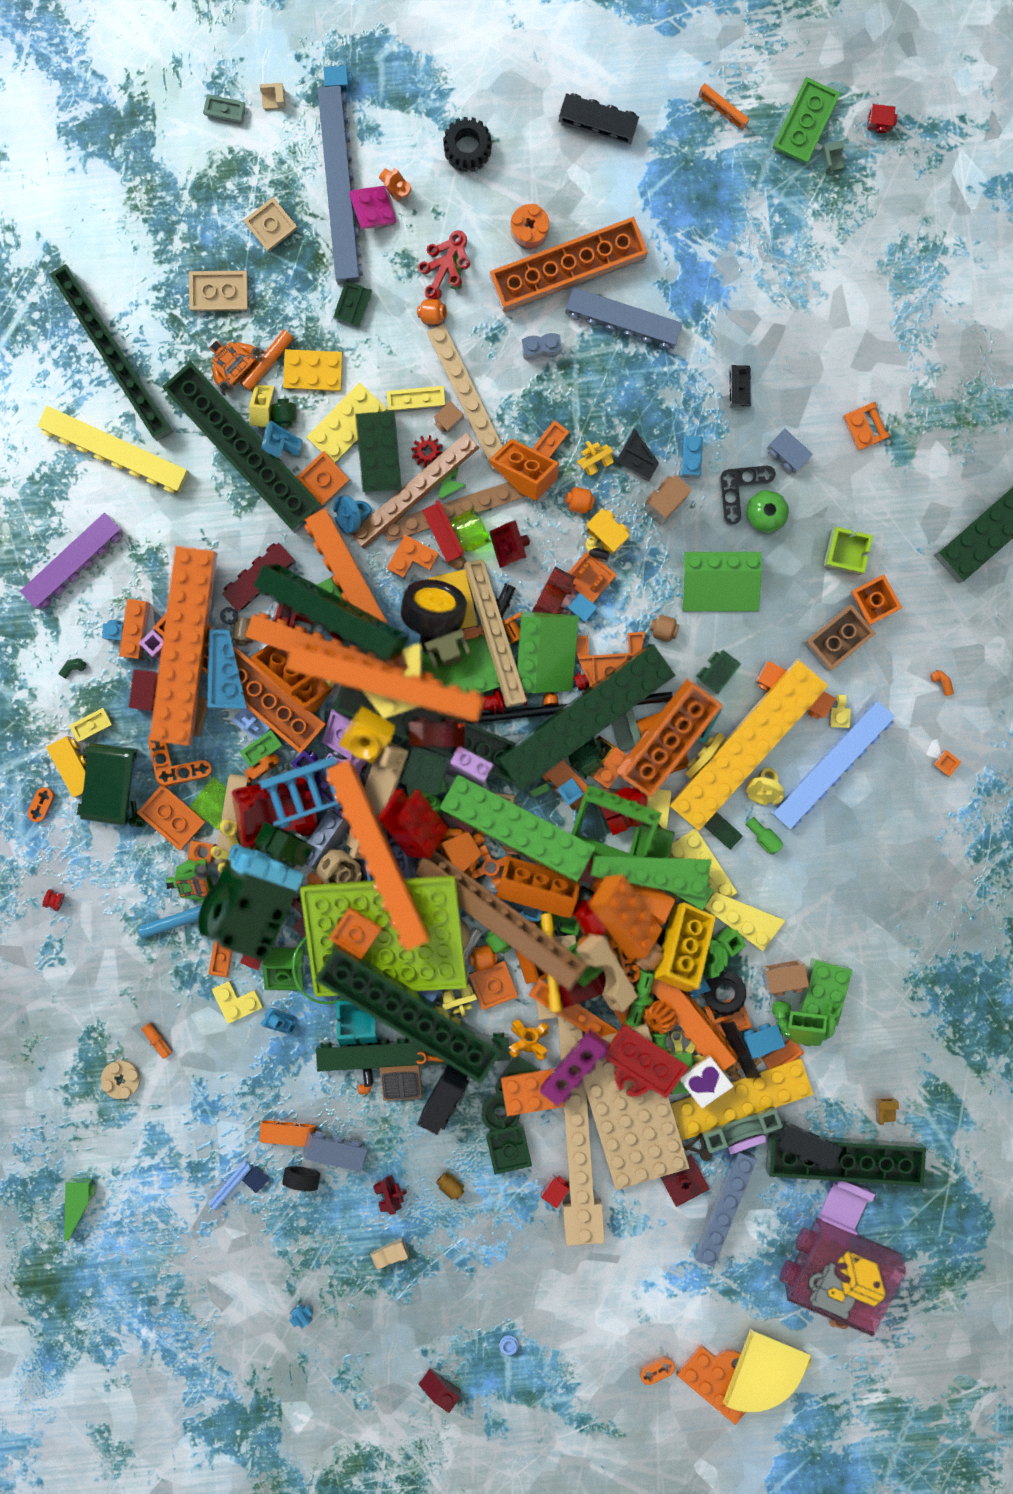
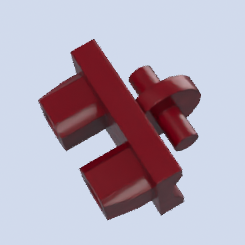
M392 1175L386 1176L383 1180L373 1185L375 1193L377 1195L383 1193L385 1198L379 1202L381 1212H389V1215H392L402 1208L401 1203L404 1202L403 1195L407 1193L406 1188L400 1189L399 1183H394Z

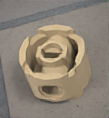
M335 849L327 851L315 870L319 879L324 884L359 882L362 875L360 865L346 851Z

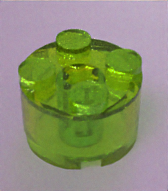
M475 508L454 517L453 521L450 522L454 532H457L461 537L459 543L462 549L470 553L491 543V540L487 538L489 535L481 518H477L475 514L477 513Z

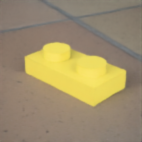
M101 708L72 723L69 727L79 743L112 726L113 723L105 708Z

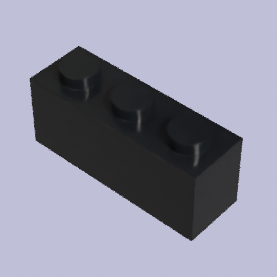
M786 1121L776 1141L780 1151L789 1155L791 1152L798 1155L797 1158L805 1162L811 1160L815 1162V1166L826 1170V1168L833 1170L842 1149L838 1144Z

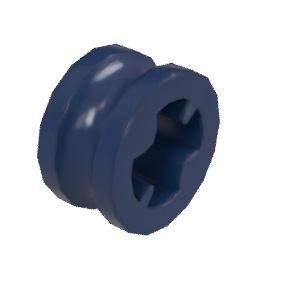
M226 607L221 611L220 619L223 623L232 625L237 621L238 613L235 609ZM230 611H232V616L234 617L233 620L231 621L230 619H228V621H226L225 613H230Z

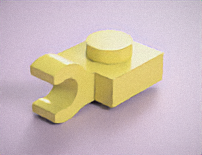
M836 695V708H830L829 727L850 728L851 709L845 708L846 695Z

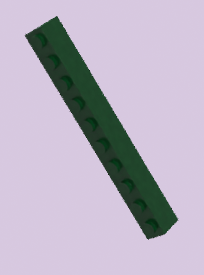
M64 264L50 273L151 436L156 441H159L172 433L173 430L73 271L67 264Z
M493 1032V1035H488V1037L502 1045V1052L496 1061L510 1060L508 1034L504 1035V1032ZM406 1037L397 1038V1041H389V1038L378 1039L376 1043H360L359 1041L357 1044L332 1045V1042H321L316 1047L317 1072L448 1063L445 1061H426L423 1064H418L416 1060L424 1061V1056L417 1054L420 1051H425L431 1056L435 1055Z

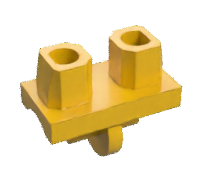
M588 441L585 443L587 448L581 451L585 457L577 461L579 467L591 476L598 471L595 462L601 460L605 467L614 463L611 454L613 450L607 444L601 447L598 442L592 445Z

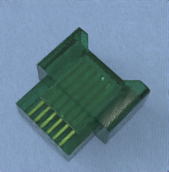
M595 737L568 756L571 766L584 779H587V776L601 767H605L602 759L606 755L600 741Z

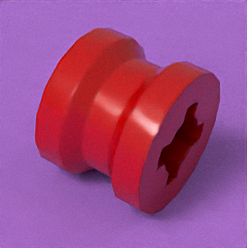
M48 889L42 907H51L54 911L58 912L62 906L64 894H57L54 890Z

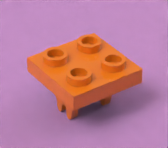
M586 551L563 580L593 603L617 574L598 558L591 557L588 551Z

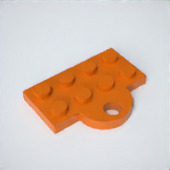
M700 1344L676 1374L736 1425L746 1412L731 1409L722 1402L736 1368L731 1365L732 1360L739 1358L741 1353L736 1350H724L714 1356Z

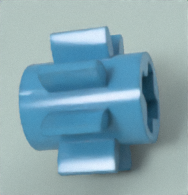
M299 1304L290 1311L292 1316L289 1321L294 1328L298 1325L302 1329L313 1320L311 1317L313 1311L309 1305L304 1307L302 1304Z

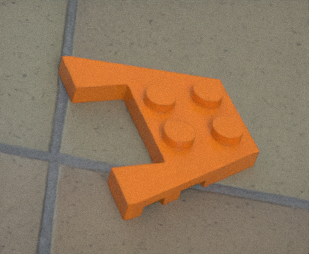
M645 632L627 633L629 653L591 656L589 655L588 636H577L576 655L586 675L589 687L640 651L645 638Z

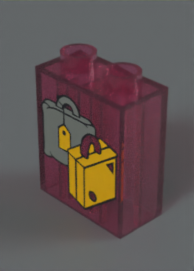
M816 1217L811 1229L803 1227L799 1232L795 1244V1249L799 1250V1254L795 1262L786 1260L781 1269L779 1281L785 1284L787 1301L865 1334L874 1336L906 1273L902 1253Z

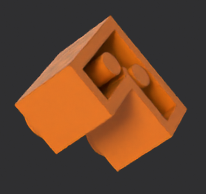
M405 534L389 562L387 570L405 580L413 563L431 572L440 555L435 550Z

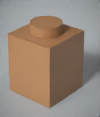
M449 401L434 416L436 421L434 425L441 432L445 430L449 433L464 418V414Z

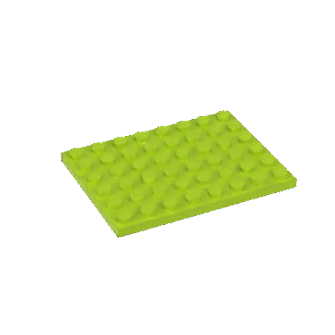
M455 876L405 879L431 938L430 941L408 951L402 948L399 943L398 937L400 935L397 929L394 930L391 925L390 919L392 917L389 911L386 912L383 907L382 901L384 899L381 893L378 894L374 886L376 881L301 885L300 893L314 997L339 996L316 982L315 979L337 945L329 940V937L349 906L382 926V930L363 959L414 991L467 988Z

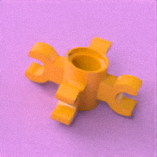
M517 1019L512 1022L513 1027L511 1030L521 1039L509 1047L511 1049L509 1054L515 1058L522 1051L534 1052L538 1060L542 1061L547 1057L545 1054L548 1051L538 1043V1040L549 1033L547 1030L550 1027L543 1022L537 1029H525L520 1020Z

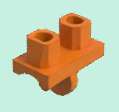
M385 168L379 175V179L384 182L385 188L395 201L399 202L400 197L403 198L410 194L411 185L408 181H405L398 169L394 168L392 171H389Z

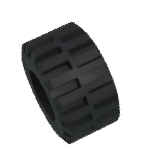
M463 117V121H460V118L456 119V124L451 123L449 129L445 131L443 138L445 157L447 160L449 159L451 166L455 165L457 170L463 168V172H468V169H471L473 172L476 171V167L480 169L483 167V163L486 164L488 162L492 149L491 134L488 133L487 126H483L482 121L476 122V118L472 117L471 120H468V117ZM463 137H472L478 141L479 146L473 152L465 153L460 151L456 144Z

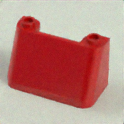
M303 777L297 778L295 784L304 810L308 811L316 808L308 782ZM285 783L277 785V792L286 818L296 815L297 811L288 785L286 786ZM260 784L236 788L232 791V801L240 843L242 847H254L256 845L254 841L264 822L274 825L273 822L279 821L270 793L266 789L262 790ZM317 813L291 821L290 826L282 829L286 831L296 830L301 836H310L317 828Z

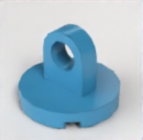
M348 495L337 497L333 506V511L337 513V517H335L336 523L344 533L357 532L361 521L369 517L371 507L364 501H354Z

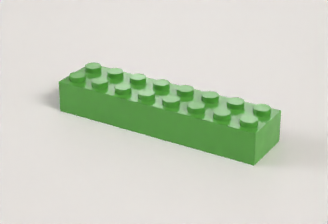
M457 775L439 808L443 814L575 884L580 879L595 850L593 845L460 775Z

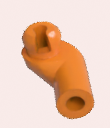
M936 670V672L931 673L930 676L933 682H941L945 696L954 694L951 679L943 671Z

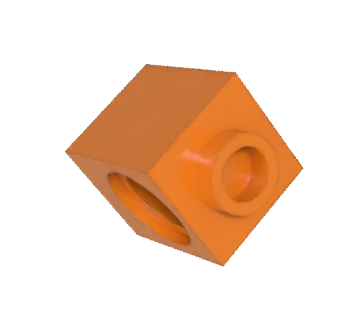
M191 840L188 859L193 861L206 859L207 863H213L215 858L211 856L210 851L212 847L216 846V843ZM201 847L207 848L208 855L206 857L200 855L199 850Z

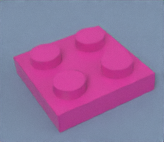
M385 186L355 189L349 193L361 230L394 225L397 222Z

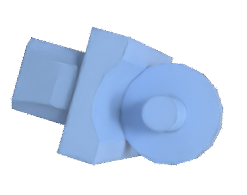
M241 709L232 719L233 722L255 740L271 729L249 709Z

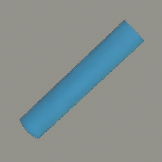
M201 905L138 926L140 937L143 939L197 921Z

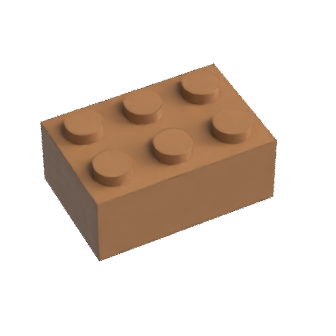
M676 474L672 478L668 476L657 489L658 491L654 490L644 503L646 505L644 511L660 526L692 491Z
M850 604L803 643L828 672L836 668L876 633L854 606Z

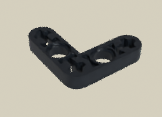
M766 465L727 469L721 473L719 482L723 519L726 524L733 526L741 519L739 487L772 482L776 475L773 467ZM755 470H758V474H763L767 470L768 473H771V476L768 477V480L764 476L758 477L759 481H756L757 475ZM746 471L750 472L753 476L750 482H746L742 478V474ZM727 474L734 478L730 481V487L735 486V489L729 488L724 490V487H728L727 480L723 479ZM728 492L734 493L736 497L732 503L727 502L725 499V495ZM737 505V508H733V514L737 515V518L732 522L731 518H727L730 514V508L726 509V506Z

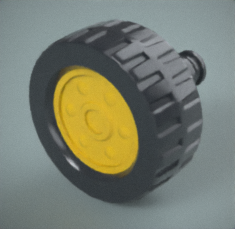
M432 579L420 580L410 584L405 589L400 615L402 621L409 629L421 634L419 643L421 644V651L428 652L425 643L461 629L466 614L467 601L464 594L449 583Z

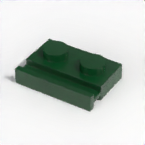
M345 281L333 318L360 327L372 294V289Z

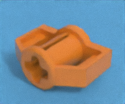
M521 612L503 621L504 629L511 640L509 644L519 641L520 629L515 620L521 618Z

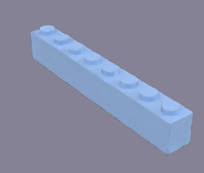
M874 701L788 793L782 802L774 808L771 814L787 829L792 827L795 829L802 822L800 818L805 813L808 815L815 808L813 804L818 799L821 801L828 794L826 790L831 785L834 787L841 780L839 776L844 771L847 773L854 766L852 762L857 757L860 759L867 752L865 748L870 743L873 745L880 738L878 734L883 729L886 731L893 724L892 719L895 716L879 701Z

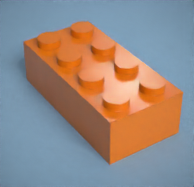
M507 856L496 897L571 919L577 901L581 877L577 884L543 866Z
M624 875L606 876L589 906L628 959L647 958L662 928Z

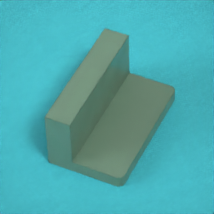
M632 709L612 723L618 748L621 751L633 748L641 739Z

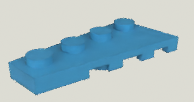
M209 629L207 708L247 709L229 630Z

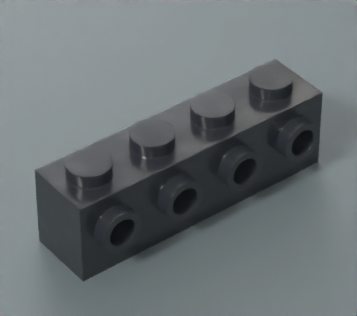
M566 93L558 122L631 145L640 116H637L632 111L624 112L618 110L613 105H602L594 99H583L575 93Z

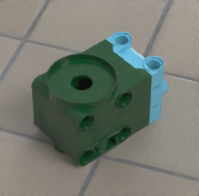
M234 844L217 884L209 890L201 905L198 916L200 935L216 941L225 949L258 960H265L269 957L278 938L288 910L302 882L303 873L288 867V864L284 861L280 862L261 850H252L242 847V845Z

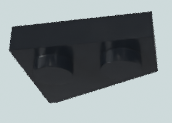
M635 429L616 461L617 464L648 481L659 464Z

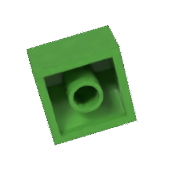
M273 947L269 957L263 960L262 969L265 990L300 991L292 973V961L296 948ZM300 948L295 960V973L299 985L304 989L303 949Z

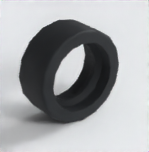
M286 1167L284 1169L282 1185L297 1191H316L319 1186L320 1173L306 1167Z

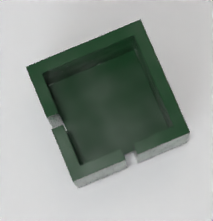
M264 822L254 843L261 846L259 850L269 855L272 853L271 857L280 862L284 859V862L292 867H295V865L304 867L314 847L291 832L275 827L267 822Z

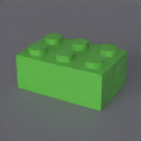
M811 958L807 973L809 987L804 988V991H802L797 1012L830 1017L829 1004L832 1003L833 1010H837L838 1005H840V1015L836 1017V1026H838L853 970L849 967Z

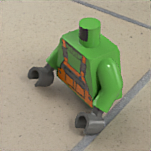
M188 859L176 867L175 877L166 878L167 889L178 888L182 899H192L201 904L209 890L214 886L206 859L198 861Z

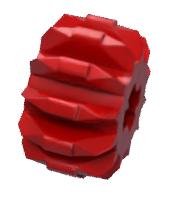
M428 435L427 441L424 440L423 436H420L421 443L415 440L414 444L417 447L411 448V451L415 452L412 458L418 459L416 462L418 466L424 462V468L443 453L438 451L443 448V445H436L439 441L437 438L431 442V435ZM427 448H430V451L433 452L429 453L428 456H425V453H422V451H426Z

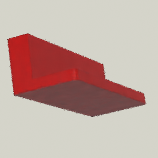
M438 500L436 504L423 509L422 512L446 562L448 563L463 556V549L440 501Z

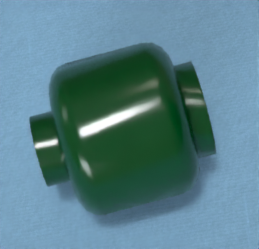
M277 399L278 403H274L271 406L272 421L281 427L293 426V423L297 421L296 404L289 402V399Z

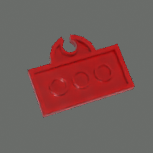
M625 1023L607 1046L608 1053L604 1057L617 1066L615 1082L620 1091L623 1089V1084L626 1081L634 1082L633 1087L627 1089V1096H640L651 1088L667 1099L689 1068L686 1063Z

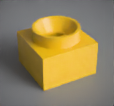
M362 706L343 731L339 745L350 751L355 757L373 764L390 742L396 725Z

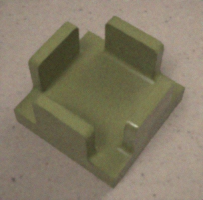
M462 629L425 643L434 669L438 668L434 657L436 654L440 655L444 667L461 662L462 658L458 648L460 645H463L467 657L471 656Z

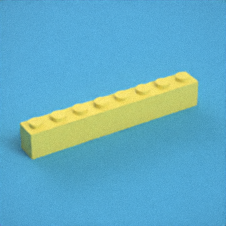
M47 405L37 425L42 430V434L50 438L53 435L59 437V442L68 446L72 443L77 446V450L85 454L88 451L94 453L93 457L102 462L107 459L112 462L111 466L120 470L124 467L129 470V474L137 478L140 475L147 478L146 482L155 486L159 483L164 486V490L172 494L175 491L181 493L190 474L188 470Z

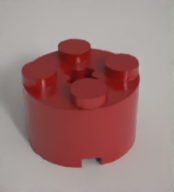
M595 894L589 900L578 901L573 912L585 936H588L587 933L599 935L607 931L589 906Z

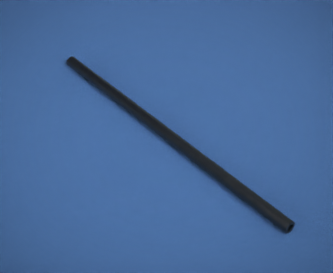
M672 692L650 694L637 705L669 702L673 695ZM567 704L504 710V713L497 711L496 714L494 712L481 713L479 721L459 716L452 717L469 724L554 715Z

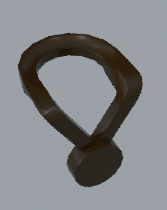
M701 1132L684 1148L685 1151L690 1150L700 1153V1157L704 1161H709L712 1158V1153H709L708 1149L704 1146ZM699 1139L702 1150L692 1147Z

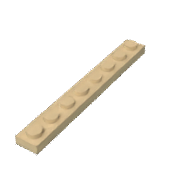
M441 324L427 331V335L489 462V459L503 446L445 325ZM490 464V466H491V468H492V471L496 470V469Z
M484 560L468 561L464 564V568L506 707L525 704L527 702Z

